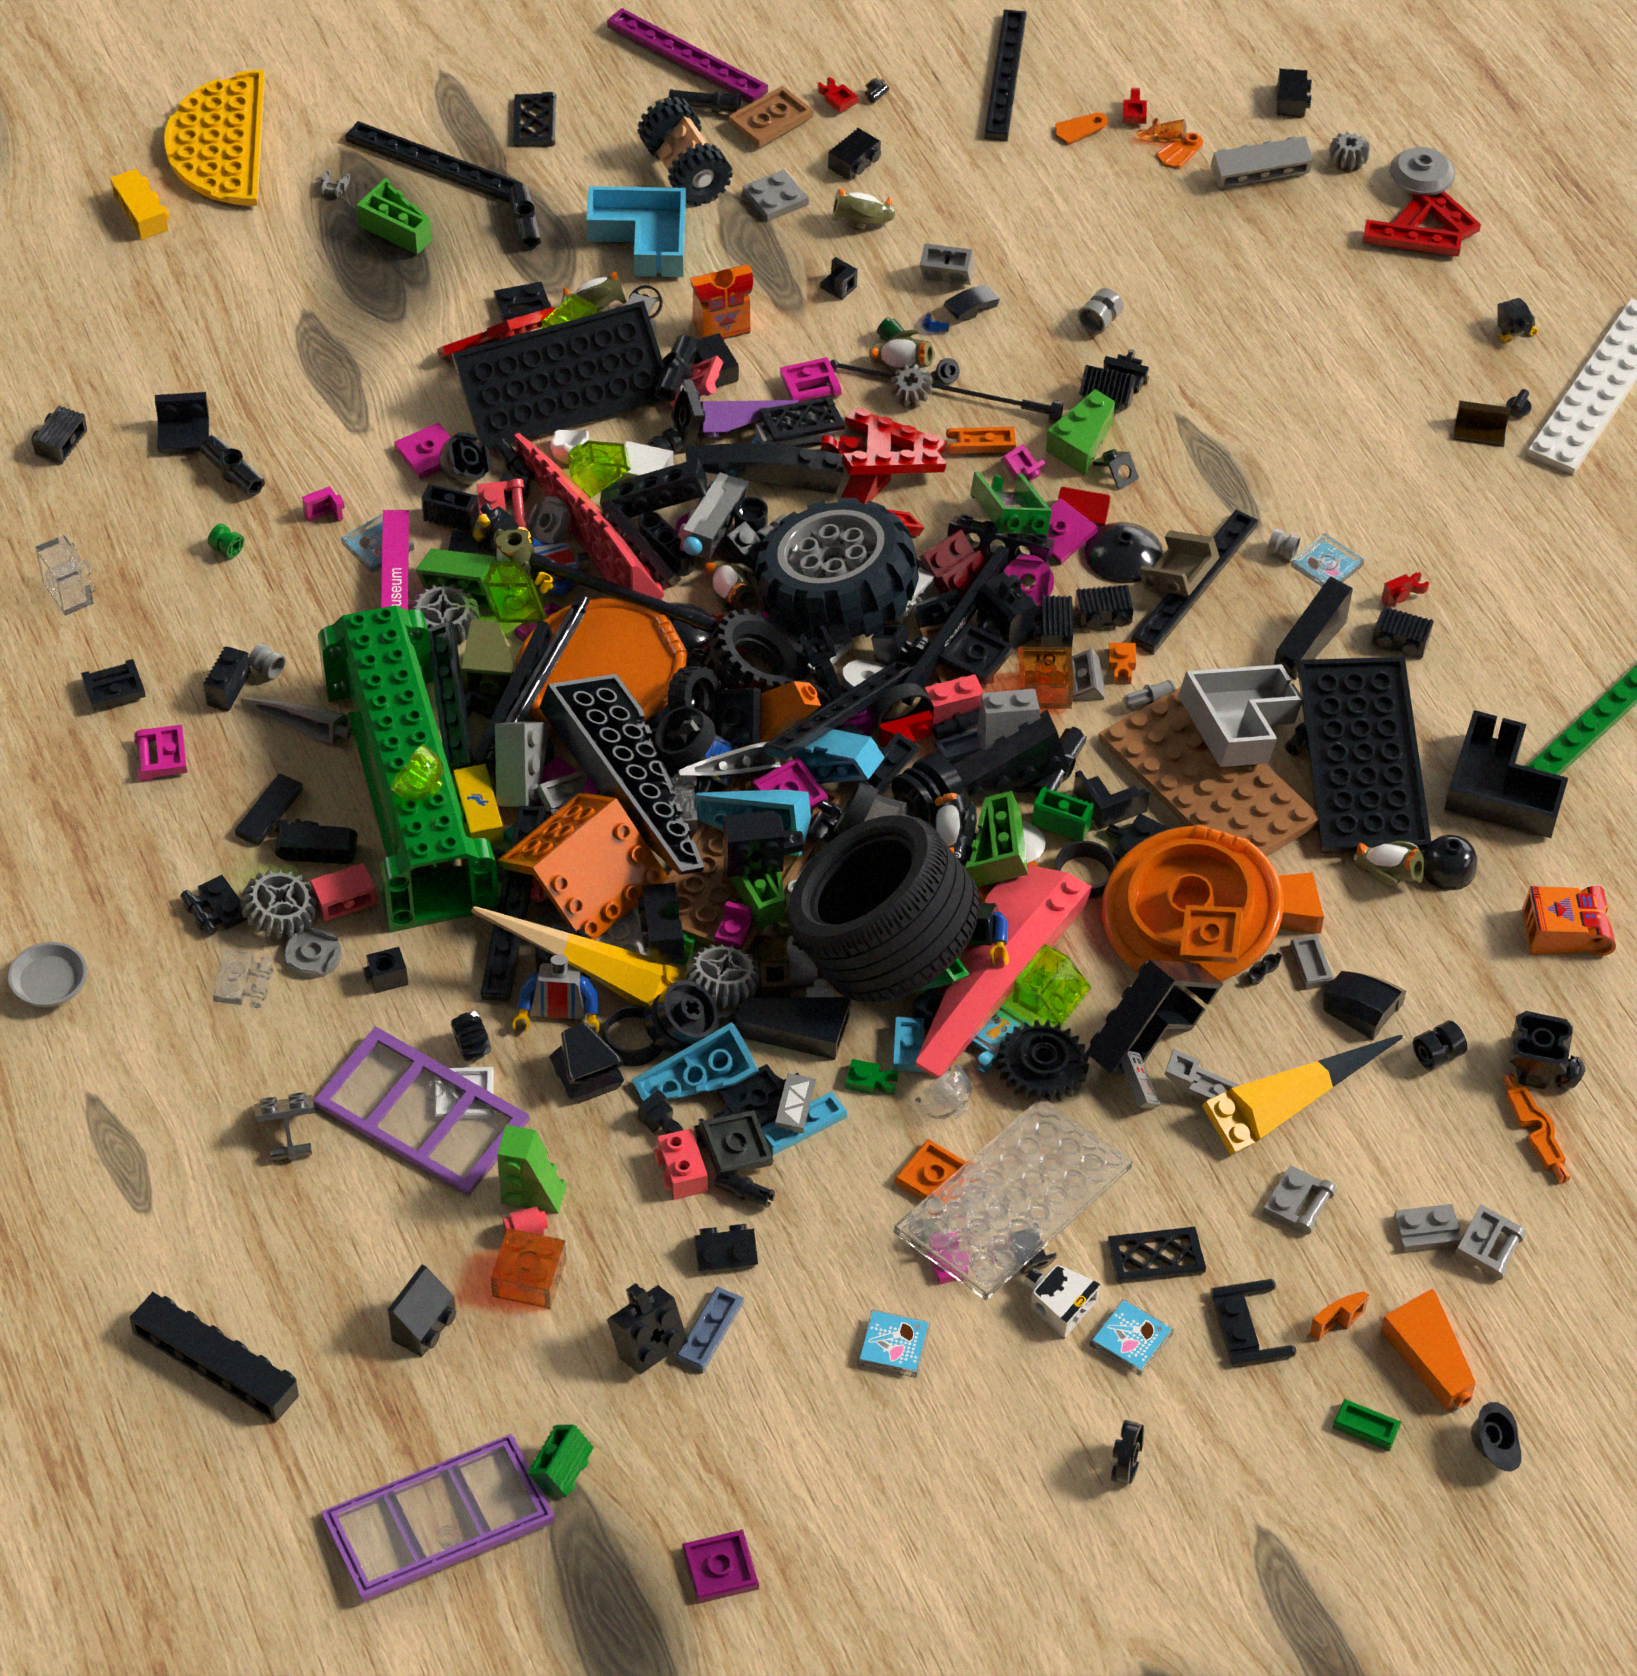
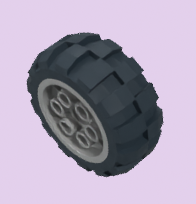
M839 498L838 502L826 504L825 500L809 504L807 505V510L798 514L792 512L780 520L779 528L777 530H770L762 542L756 560L755 577L765 611L769 615L776 617L775 622L779 625L785 623L789 626L787 631L791 635L796 633L799 636L804 633L807 641L815 637L821 639L819 627L824 625L833 644L852 642L851 638L863 634L867 638L883 630V624L888 620L895 622L905 612L908 601H912L919 580V563L909 529L893 512L890 513L883 505L870 500L866 504H862L857 498Z

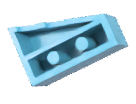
M834 729L791 756L792 759L799 756L818 784L868 780L885 758L871 737Z

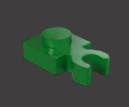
M852 1059L845 1081V1088L870 1094L874 1093L875 1088H880L885 1094H894L895 1085L889 1084L887 1081L898 1082L899 1073L894 1070L880 1072V1064Z

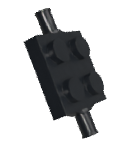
M1139 813L1131 826L1125 830L1110 823L1106 834L1120 840L1112 852L1115 860L1119 862L1128 851L1143 840L1171 828Z
M768 1064L758 1068L759 1072L738 1084L717 1089V1095L726 1108L712 1114V1119L754 1110L761 1127L776 1120L786 1079L783 1080L775 1075Z

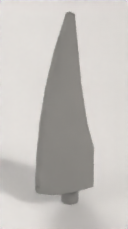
M241 699V704L276 719L310 738L333 745L340 736L344 738L351 736L352 729L346 727L348 716L345 714L286 701Z
M767 742L735 749L678 770V775L717 776L757 772L780 767L779 760L782 759L765 755L763 745Z

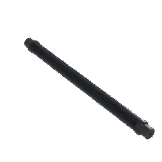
M581 595L571 605L504 723L523 722L584 617L587 611L586 607L590 602L587 597ZM495 739L488 749V755L485 759V762L490 766H496Z

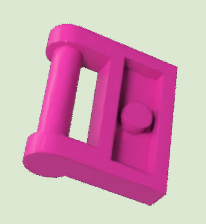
M828 357L780 367V376L790 400L802 402L829 395L833 397L841 396V386ZM825 383H828V384H829V385L823 386V387H818V388L809 389V390L800 391V392L798 391V389H802V388L812 387V386L821 385V384H825Z
M182 725L141 729L134 733V742L138 745L140 767L137 769V775L139 780L150 781L154 777L187 773ZM152 741H156L158 763L150 764L149 743Z

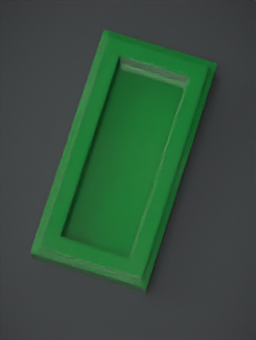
M1344 1399L1332 1428L1390 1451L1402 1422Z

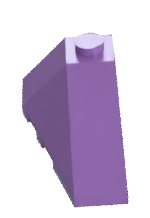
M798 400L700 401L701 408L705 410V421L701 424L699 432H704V437H719V432H728L760 420L759 409L798 403Z

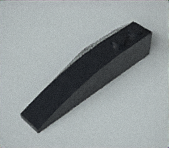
M734 443L693 446L686 449V462L699 458L705 473L718 475L721 472L736 478L834 494L837 492L844 473L841 462L843 454L790 445Z

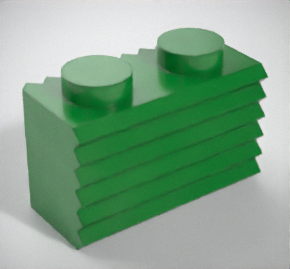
M1043 787L1033 805L1031 824L1064 835L1070 839L1084 841L1091 827L1094 805L1092 803L1088 804L1087 801L1083 802L1082 799L1078 800L1077 797L1073 798L1072 796H1067V794L1063 795L1061 792L1057 793L1056 790L1052 791V789Z
M574 1424L553 1426V1430L550 1431V1435L544 1441L545 1444L541 1446L542 1449L538 1451L539 1454L530 1466L531 1469L527 1471L547 1497H567L574 1490L575 1481L580 1472L589 1464V1456L594 1446L591 1445V1442L587 1441L588 1438L584 1437L581 1430L577 1429L578 1426Z

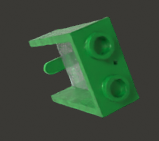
M974 472L970 496L971 498H976L981 508L997 527L998 533L1048 534L1052 510L1023 474H1017L1014 492H1002L1004 480L1000 475L993 477L990 487L980 472Z

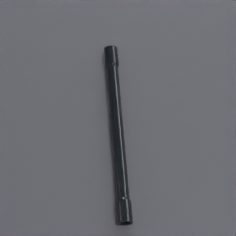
M535 552L530 556L529 564L532 569L553 574L615 598L643 606L709 634H712L718 626V620L699 612H692L558 563L554 559Z

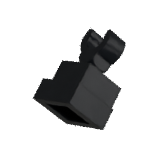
M660 1090L639 1104L637 1118L652 1133L662 1128L665 1134L682 1131L683 1127L672 1119L673 1108L666 1102L667 1097Z

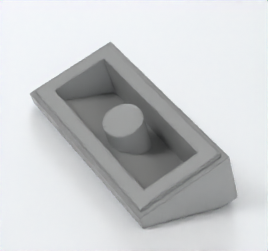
M1091 648L1069 657L1073 699H1104L1105 691L1102 668L1098 655Z

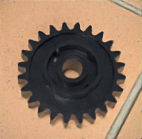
M1035 1020L1034 1026L1024 1022L1023 1029L1014 1026L1013 1034L1006 1033L1005 1041L1000 1042L997 1052V1070H1001L1000 1079H1007V1088L1016 1087L1015 1095L1024 1092L1025 1100L1034 1096L1036 1103H1039L1041 1098H1045L1048 1104H1051L1052 1097H1056L1061 1102L1063 1094L1072 1097L1073 1090L1079 1091L1081 1083L1086 1081L1090 1064L1088 1063L1089 1055L1084 1053L1086 1045L1078 1044L1080 1036L1071 1037L1070 1028L1065 1031L1060 1030V1023L1055 1027H1051L1049 1020L1043 1026L1040 1025L1038 1020Z

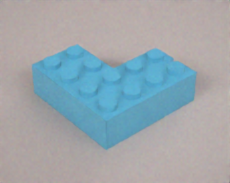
M589 186L587 241L634 242V276L656 277L657 273H661V277L684 276L686 188Z

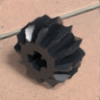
M465 1012L451 1021L454 1038L461 1055L466 1061L477 1060L490 1053L491 1045L488 1034L477 1012Z

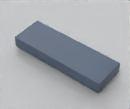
M717 1286L687 1336L688 1343L683 1345L677 1353L676 1362L704 1373L742 1307L744 1297Z

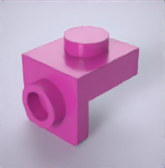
M1024 444L1001 458V461L1015 480H1017V474L1020 473L1031 482L1041 474L1039 470L1045 465L1043 459L1036 463Z
M330 486L302 497L303 511L308 521L331 512L337 521L343 519L342 509L345 508L343 499L340 494L336 495Z

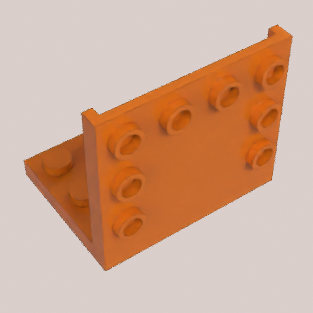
M580 792L498 859V862L505 870L534 875L569 928H575V931L577 929L580 931L584 930L585 934H588L592 940L599 938L638 905L637 897H642V885L662 884L669 878L617 798Z

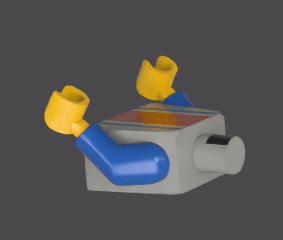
M523 527L517 528V530H527ZM528 531V540L533 545L535 553L554 559L558 563L577 570L591 566L587 552L573 555L568 544L541 542L531 537ZM532 568L528 571L543 601L557 595L565 597L579 585L553 574H547Z
M561 954L552 956L551 963L541 964L539 973L531 974L522 985L517 1008L520 1009L519 1014L514 1017L512 1023L514 1030L516 1021L519 1019L526 1021L525 1032L528 1030L530 1020L527 1014L528 1011H531V1016L585 1020V1015H587L585 1023L593 1024L596 1027L597 1034L601 1031V1023L596 1019V1014H598L597 989L586 976H583L580 970L568 965L566 956Z

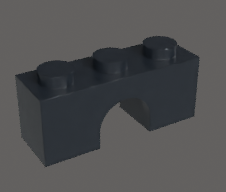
M676 883L642 885V897H637L638 913L644 914L640 916L641 933L647 932V934H642L644 951H649L651 962L685 959L682 922L679 919Z

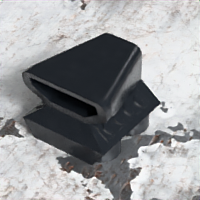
M1525 1011L1516 1016L1514 1031L1511 1034L1512 1044L1509 1062L1516 1067L1519 1084L1545 1089L1553 1076L1566 1073L1573 1026L1567 1019Z
M586 1023L566 1029L561 1033L562 1045L549 1058L554 1066L555 1074L561 1079L565 1087L566 1095L569 1099L582 1103L619 1088L624 1081L619 1067L623 1065V1060L602 1037Z

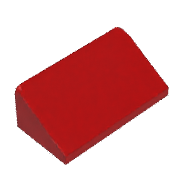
M1068 487L1060 488L1058 500L1060 498L1095 525H1106L1110 509V495Z

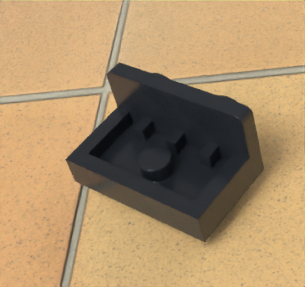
M747 1224L730 1225L728 1232L717 1233V1227L699 1229L700 1235L693 1236L698 1271L758 1265L754 1229H747Z

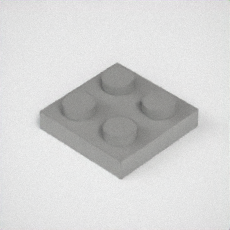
M785 170L743 186V194L767 222L809 205V197Z

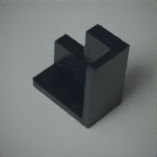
M1081 770L1075 772L1073 792L1079 800L1082 799L1083 802L1087 801L1088 804L1092 803L1094 805L1092 820L1099 830L1108 827L1110 823L1116 824L1135 817L1139 813L1147 812L1150 794L1147 788L1138 791L1133 786L1110 794L1099 776L1087 779Z

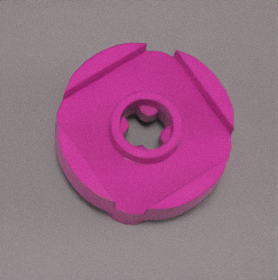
M1020 556L1011 561L1003 571L1009 577L1015 574L1019 580L1026 578V574H1030L1031 578L1036 580L1035 585H1031L1030 589H1025V585L1021 584V589L1034 599L1036 605H1040V596H1050L1052 594L1054 575L1049 565L1037 556Z

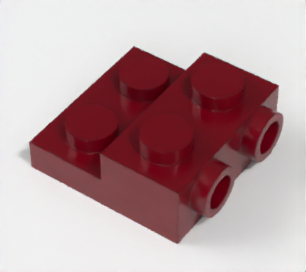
M962 529L954 532L919 556L927 572L935 576L934 584L939 593L942 594L956 589L959 591V601H961L987 564L980 551L974 552Z

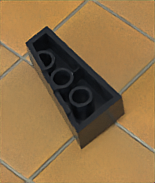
M1048 709L1040 713V719L1029 724L1027 721L1018 726L1019 731L1008 738H1005L1003 735L995 740L991 748L987 750L981 748L953 765L962 780L967 805L970 802H980L986 797L1006 792L1017 786L1069 767L1058 732Z

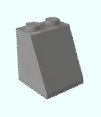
M1035 689L981 693L977 724V739L980 748L987 750L1001 736L1004 735L1005 738H1008L1018 732V726L1028 721L1031 724L1040 719V709Z

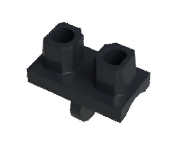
M1129 349L1127 356L1123 354H1118L1117 358L1105 356L1103 362L1104 369L1131 374L1137 377L1134 392L1138 393L1143 383H1148L1149 367L1142 365V359L1135 358V350Z
M953 589L914 604L913 610L919 629L945 623L960 602L959 591Z

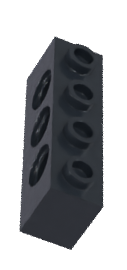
M698 458L603 485L600 505L602 507L605 502L611 500L617 504L628 518L644 512L656 511L705 497L708 478Z
M964 514L955 515L949 523L947 537L962 529L974 552L980 551L986 562L989 561L998 548L995 540H1001L1005 547L1009 548L1007 565L1016 558L1027 555L1020 550V546H1025L1030 551L1029 555L1041 558L1050 567L1055 540L1048 539L1049 537L1046 535L998 533V529L992 521L980 522ZM970 533L977 534L980 542L972 540Z

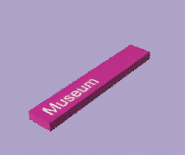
M383 510L381 608L397 605L408 610L409 510Z

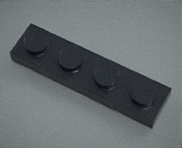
M608 500L602 505V508L607 512L604 515L607 521L613 527L618 525L622 529L621 537L630 546L636 545L640 550L637 555L646 565L651 563L656 568L653 572L663 584L667 581L675 586L681 578L617 504Z

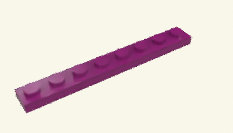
M623 8L607 19L608 28L733 94L741 93V98L750 103L768 93V84Z

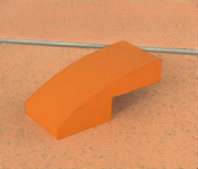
M1365 1291L1354 1293L1330 1304L1313 1318L1309 1334L1320 1341L1337 1322L1348 1329L1366 1310L1369 1294Z

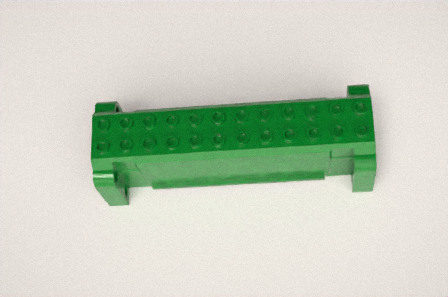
M393 605L342 615L333 625L324 627L318 633L323 684L328 702L351 698L353 712H349L348 717L387 857L382 860L379 869L384 913L389 932L475 915L471 911L473 907L496 911L499 904L497 869L491 844L487 839H472L465 835L463 815L425 687V683L433 681L430 660V637L423 613L420 610H406ZM460 859L461 866L413 876L410 875V871L417 867L432 864L434 867H437V863Z

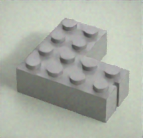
M1282 664L1186 671L1178 694L1220 767L1269 763L1277 741V737L1270 726L1295 724L1303 702V698L1294 683L1290 684L1291 678Z

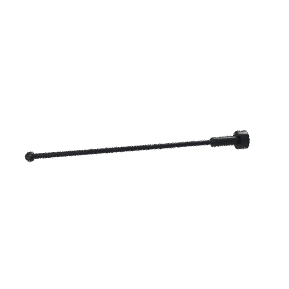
M835 359L830 361L833 369L841 368L889 379L896 376L894 374L841 364ZM932 383L931 385L932 388L1021 406V409L1048 414L1049 420L1056 422L1061 419L1064 402L1053 400L1050 405L1026 399L1018 401Z

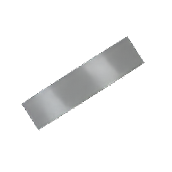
M1175 1049L1171 1053L1164 1073L1182 1090L1203 1102L1231 1088L1240 1086L1198 1067L1200 1060Z

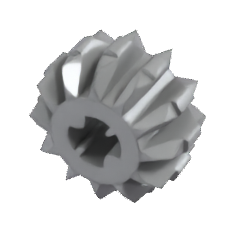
M1347 131L1345 135L1338 133L1337 137L1333 138L1330 143V160L1333 161L1334 166L1340 165L1342 170L1349 168L1352 171L1354 167L1361 169L1362 165L1366 164L1369 158V142L1365 141V136H1358L1357 132L1350 134Z
M905 364L904 371L896 369V376L891 377L890 380L892 385L890 388L891 394L895 396L898 403L904 401L906 407L911 402H914V405L918 407L919 400L927 402V395L932 394L933 391L931 386L933 383L932 377L928 375L925 368L919 370L917 364L910 369Z

